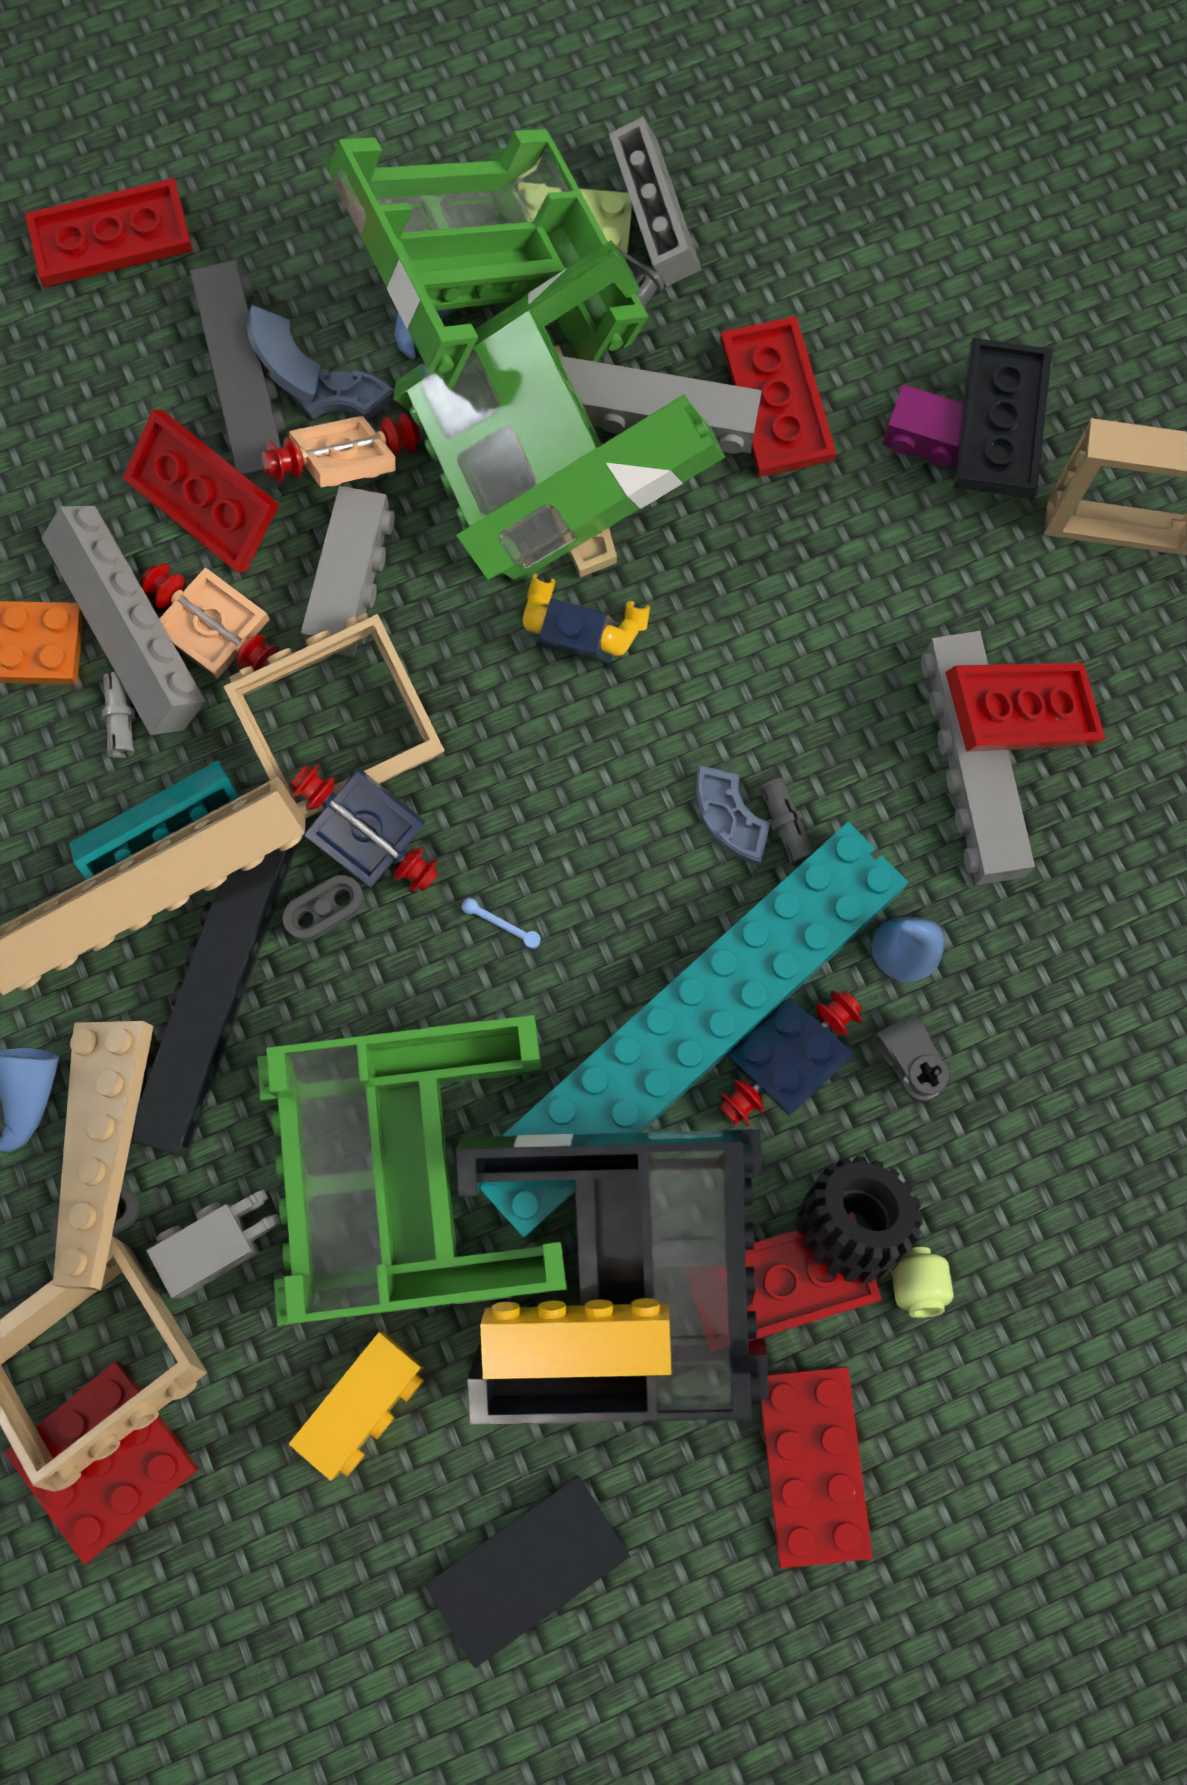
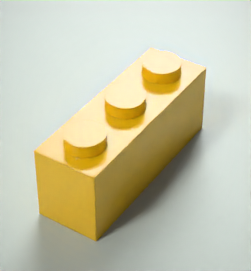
M378 1332L291 1440L289 1445L330 1481L338 1477L340 1473L348 1477L365 1456L359 1449L369 1436L372 1435L377 1440L394 1420L395 1417L389 1411L397 1401L402 1398L405 1402H408L422 1385L424 1380L418 1375L425 1366L385 1332Z

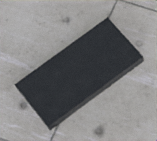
M979 338L972 339L969 349L953 488L1029 499L1035 498L1038 491L1052 349Z
M577 1475L430 1579L424 1586L473 1667L476 1668L627 1560L630 1554L580 1475Z

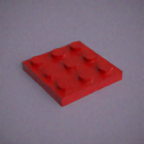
M115 1361L38 1424L36 1429L54 1459L142 1390L122 1363ZM160 1415L148 1426L139 1430H133L119 1441L120 1446L114 1453L104 1459L92 1462L81 1471L80 1478L74 1484L60 1491L53 1492L33 1486L14 1449L10 1447L4 1452L84 1565L92 1561L200 1470Z

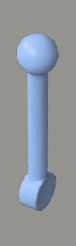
M467 898L462 902L461 908L464 913H474L524 940L527 948L535 949L540 945L541 940L537 932L530 931L527 933L482 909L472 898Z

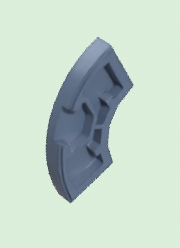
M251 305L247 318V333L254 355L259 356L263 364L270 371L269 376L274 382L291 395L311 404L315 395L321 365L306 357L296 346L290 334L289 319Z
M329 369L320 370L315 395L311 404L300 400L286 391L287 395L311 419L326 412L341 410L363 416L368 421L394 400V390L389 385L370 374L353 370V373L342 371L330 372Z
M698 765L696 799L701 817L707 829L730 853L742 860L760 866L770 823L756 817L744 805L738 790V774Z

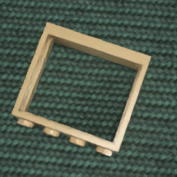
M1091 418L1047 499L1043 535L1187 556V512L1182 515L1081 500L1101 466L1187 478V432Z
M367 613L356 618L354 616L344 622L346 629L330 635L328 630L320 632L306 640L308 647L292 653L290 648L277 652L267 658L269 665L257 671H254L252 666L243 668L239 673L229 677L231 683L223 686L269 779L272 780L279 776L290 795H292V792L244 696L371 636L424 743L364 772L381 784L443 754L445 751L378 614L370 618ZM349 779L334 785V789L329 795L333 792L337 794ZM293 798L304 815L305 820L325 809L322 806L323 802L316 809L306 810L307 799L297 803L295 798Z
M113 1236L111 1238L102 1287L123 1272L178 1363L53 1459L1 1364L98 1290L62 1288L54 1286L52 1280L0 1319V1425L32 1485L53 1492L66 1489L80 1478L83 1469L95 1460L104 1459L114 1453L120 1446L119 1441L133 1430H139L151 1424L158 1417L160 1409L172 1400L181 1399L188 1395L196 1387V1381L207 1374L206 1369L131 1248Z

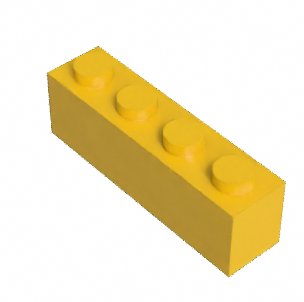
M637 1299L631 1305H613L608 1300H592L586 1302L585 1306H566L562 1301H546L540 1303L538 1307H520L515 1302H500L494 1304L492 1308H485L481 1320L483 1379L671 1375L669 1304H659V1301L655 1299Z

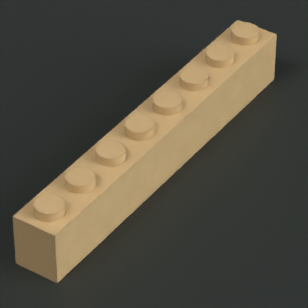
M279 776L1 925L0 992L2 995L16 988L19 991L30 988L40 980L42 974L53 968L56 971H61L69 967L77 960L78 955L91 948L93 951L103 949L115 939V935L128 928L130 931L138 930L152 919V915L165 908L167 911H173L185 904L193 893L201 889L205 891L215 889L227 879V875L240 868L242 871L250 870L263 861L264 855L279 848L280 851H284L296 845L302 839V835L305 834V817Z

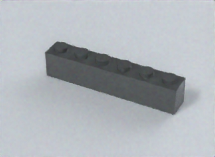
M236 260L190 270L236 470L262 491L292 484L289 472L284 473L283 481L278 483L273 476L266 474L262 463V452L266 451L267 443L272 441L277 448H282L283 444L280 434L286 433L287 430L281 408L274 410L272 399L279 398L275 382L269 375L265 374V365L258 355H254L248 339L247 318L250 310L248 299L254 298L248 274H240Z

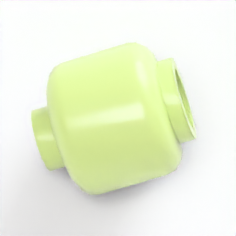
M911 1248L895 1269L891 1270L897 1306L909 1311V1316L927 1318L943 1314L945 1312L944 1307L953 1300L954 1294L948 1262L940 1255L931 1254L930 1248Z

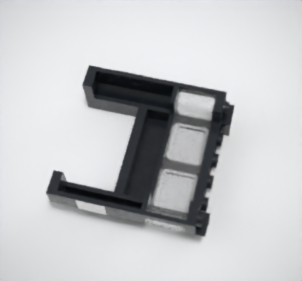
M760 1129L463 1137L456 1149L458 1196H477L483 1182L575 1180L580 1305L585 1306L586 1302L592 1300H608L613 1305H631L633 1301L643 1298L658 1300L659 1304H669L671 1336V1375L483 1379L481 1344H478L468 1377L470 1425L752 1419V1402L768 1400V1368L765 1338L757 1339L756 1311H747V1295H755L754 1267H746L745 1250H754L753 1222H744V1206L753 1205L752 1178H744V1175H762ZM704 1331L714 1332V1335H705Z

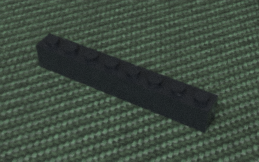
M298 843L287 850L280 851L277 848L264 855L263 861L250 870L242 871L240 868L227 875V879L217 887L213 901L206 903L201 915V926H203L199 940L191 944L187 953L186 965L189 968L183 982H178L173 991L171 1004L174 1006L172 1015L169 1023H163L157 1036L156 1045L160 1048L154 1064L150 1063L145 1069L142 1083L144 1092L137 1108L131 1141L185 1158L188 1157Z

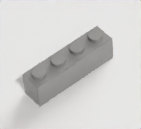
M644 116L609 133L653 267L661 276L666 286L701 271L702 269L659 143Z
M339 486L301 629V635L306 647H308L306 643L308 638L326 630L329 631L330 635L336 634L346 629L345 621L366 613L367 607L372 608L374 606L377 586L373 582L376 571H382L384 567L386 549L382 546L385 534H392L395 521V512L390 510L386 494ZM365 639L334 654L355 658L358 644L363 645Z

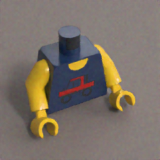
M538 574L532 575L527 592L528 600L523 615V625L527 631L539 634L536 642L538 646L610 666L612 657L623 655L629 649L638 632L647 629L650 605H646L645 608H635L634 601L627 602L624 620L619 625L608 614L551 599L556 583L555 580L551 578V582L546 583L537 579Z

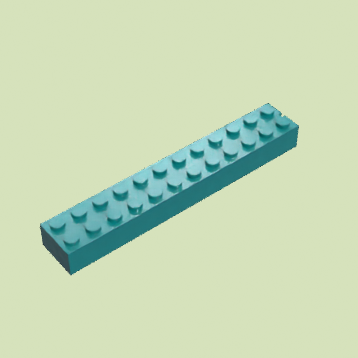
M847 822L502 1136L644 1132L902 893L909 882L882 855L874 860L872 854L875 848ZM575 1180L483 1182L480 1188L525 1240L576 1195Z

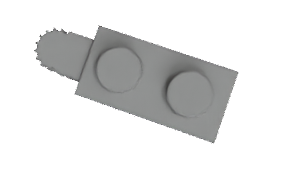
M264 1190L250 1195L233 1206L229 1204L221 1206L220 1202L213 1203L196 1213L195 1216L198 1221L184 1229L180 1225L174 1226L156 1237L158 1244L146 1251L171 1298L183 1299L260 1253L254 1241L282 1224L277 1214L269 1215L247 1229L242 1216L264 1205V1202L269 1199Z

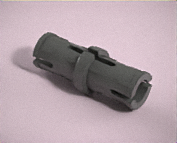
M777 778L759 787V790L773 820L770 823L773 832H778L790 864L794 865L805 861L815 851L805 833L802 824L804 820L802 812L796 810L784 778Z

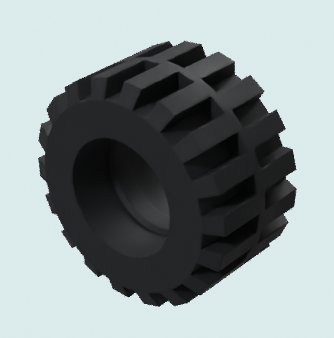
M856 1156L853 1162L848 1157L841 1158L836 1165L831 1163L825 1168L799 1207L797 1215L801 1218L797 1222L798 1233L805 1234L801 1243L805 1250H812L814 1254L811 1259L817 1265L822 1262L828 1267L827 1273L834 1277L837 1273L843 1275V1280L853 1283L859 1277L863 1284L871 1283L875 1277L880 1280L886 1277L891 1270L895 1269L918 1240L921 1231L918 1229L923 1224V1215L917 1212L921 1207L918 1197L911 1196L910 1192L913 1188L908 1181L903 1183L898 1178L900 1173L893 1168L890 1171L883 1168V1162L874 1159L872 1163H868L866 1157ZM845 1208L861 1214L870 1223L873 1231L856 1224L849 1217Z

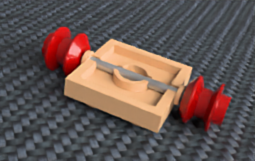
M405 413L399 415L398 423L395 424L390 417H384L380 431L377 432L374 431L363 416L289 431V437L284 439L282 448H277L272 441L267 443L266 451L262 452V463L266 474L273 476L278 483L283 481L284 473L290 472L293 478L298 479L304 465L320 487L338 486L344 482L361 478H374L380 474L395 471V457L399 455L400 447H404L409 454L414 453L416 444L420 442V432L417 423L414 420H410L409 416Z
M163 563L158 566H152L143 574L141 588L146 597L149 599L156 596L155 605L159 609L169 607L159 620L175 648L216 679L224 673L236 658L239 669L252 666L254 671H257L269 665L267 658L280 652L279 647L276 645L265 648L266 638L263 635H257L270 620L268 614L207 568L202 570L185 591H183L184 577L181 574L170 576L171 568L168 564Z

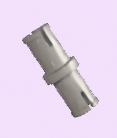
M111 672L112 679H110V674L106 673L103 675L105 708L102 709V721H106L107 755L113 758H126L125 751H127V756L130 757L134 755L132 722L135 720V709H131L130 697L116 672Z

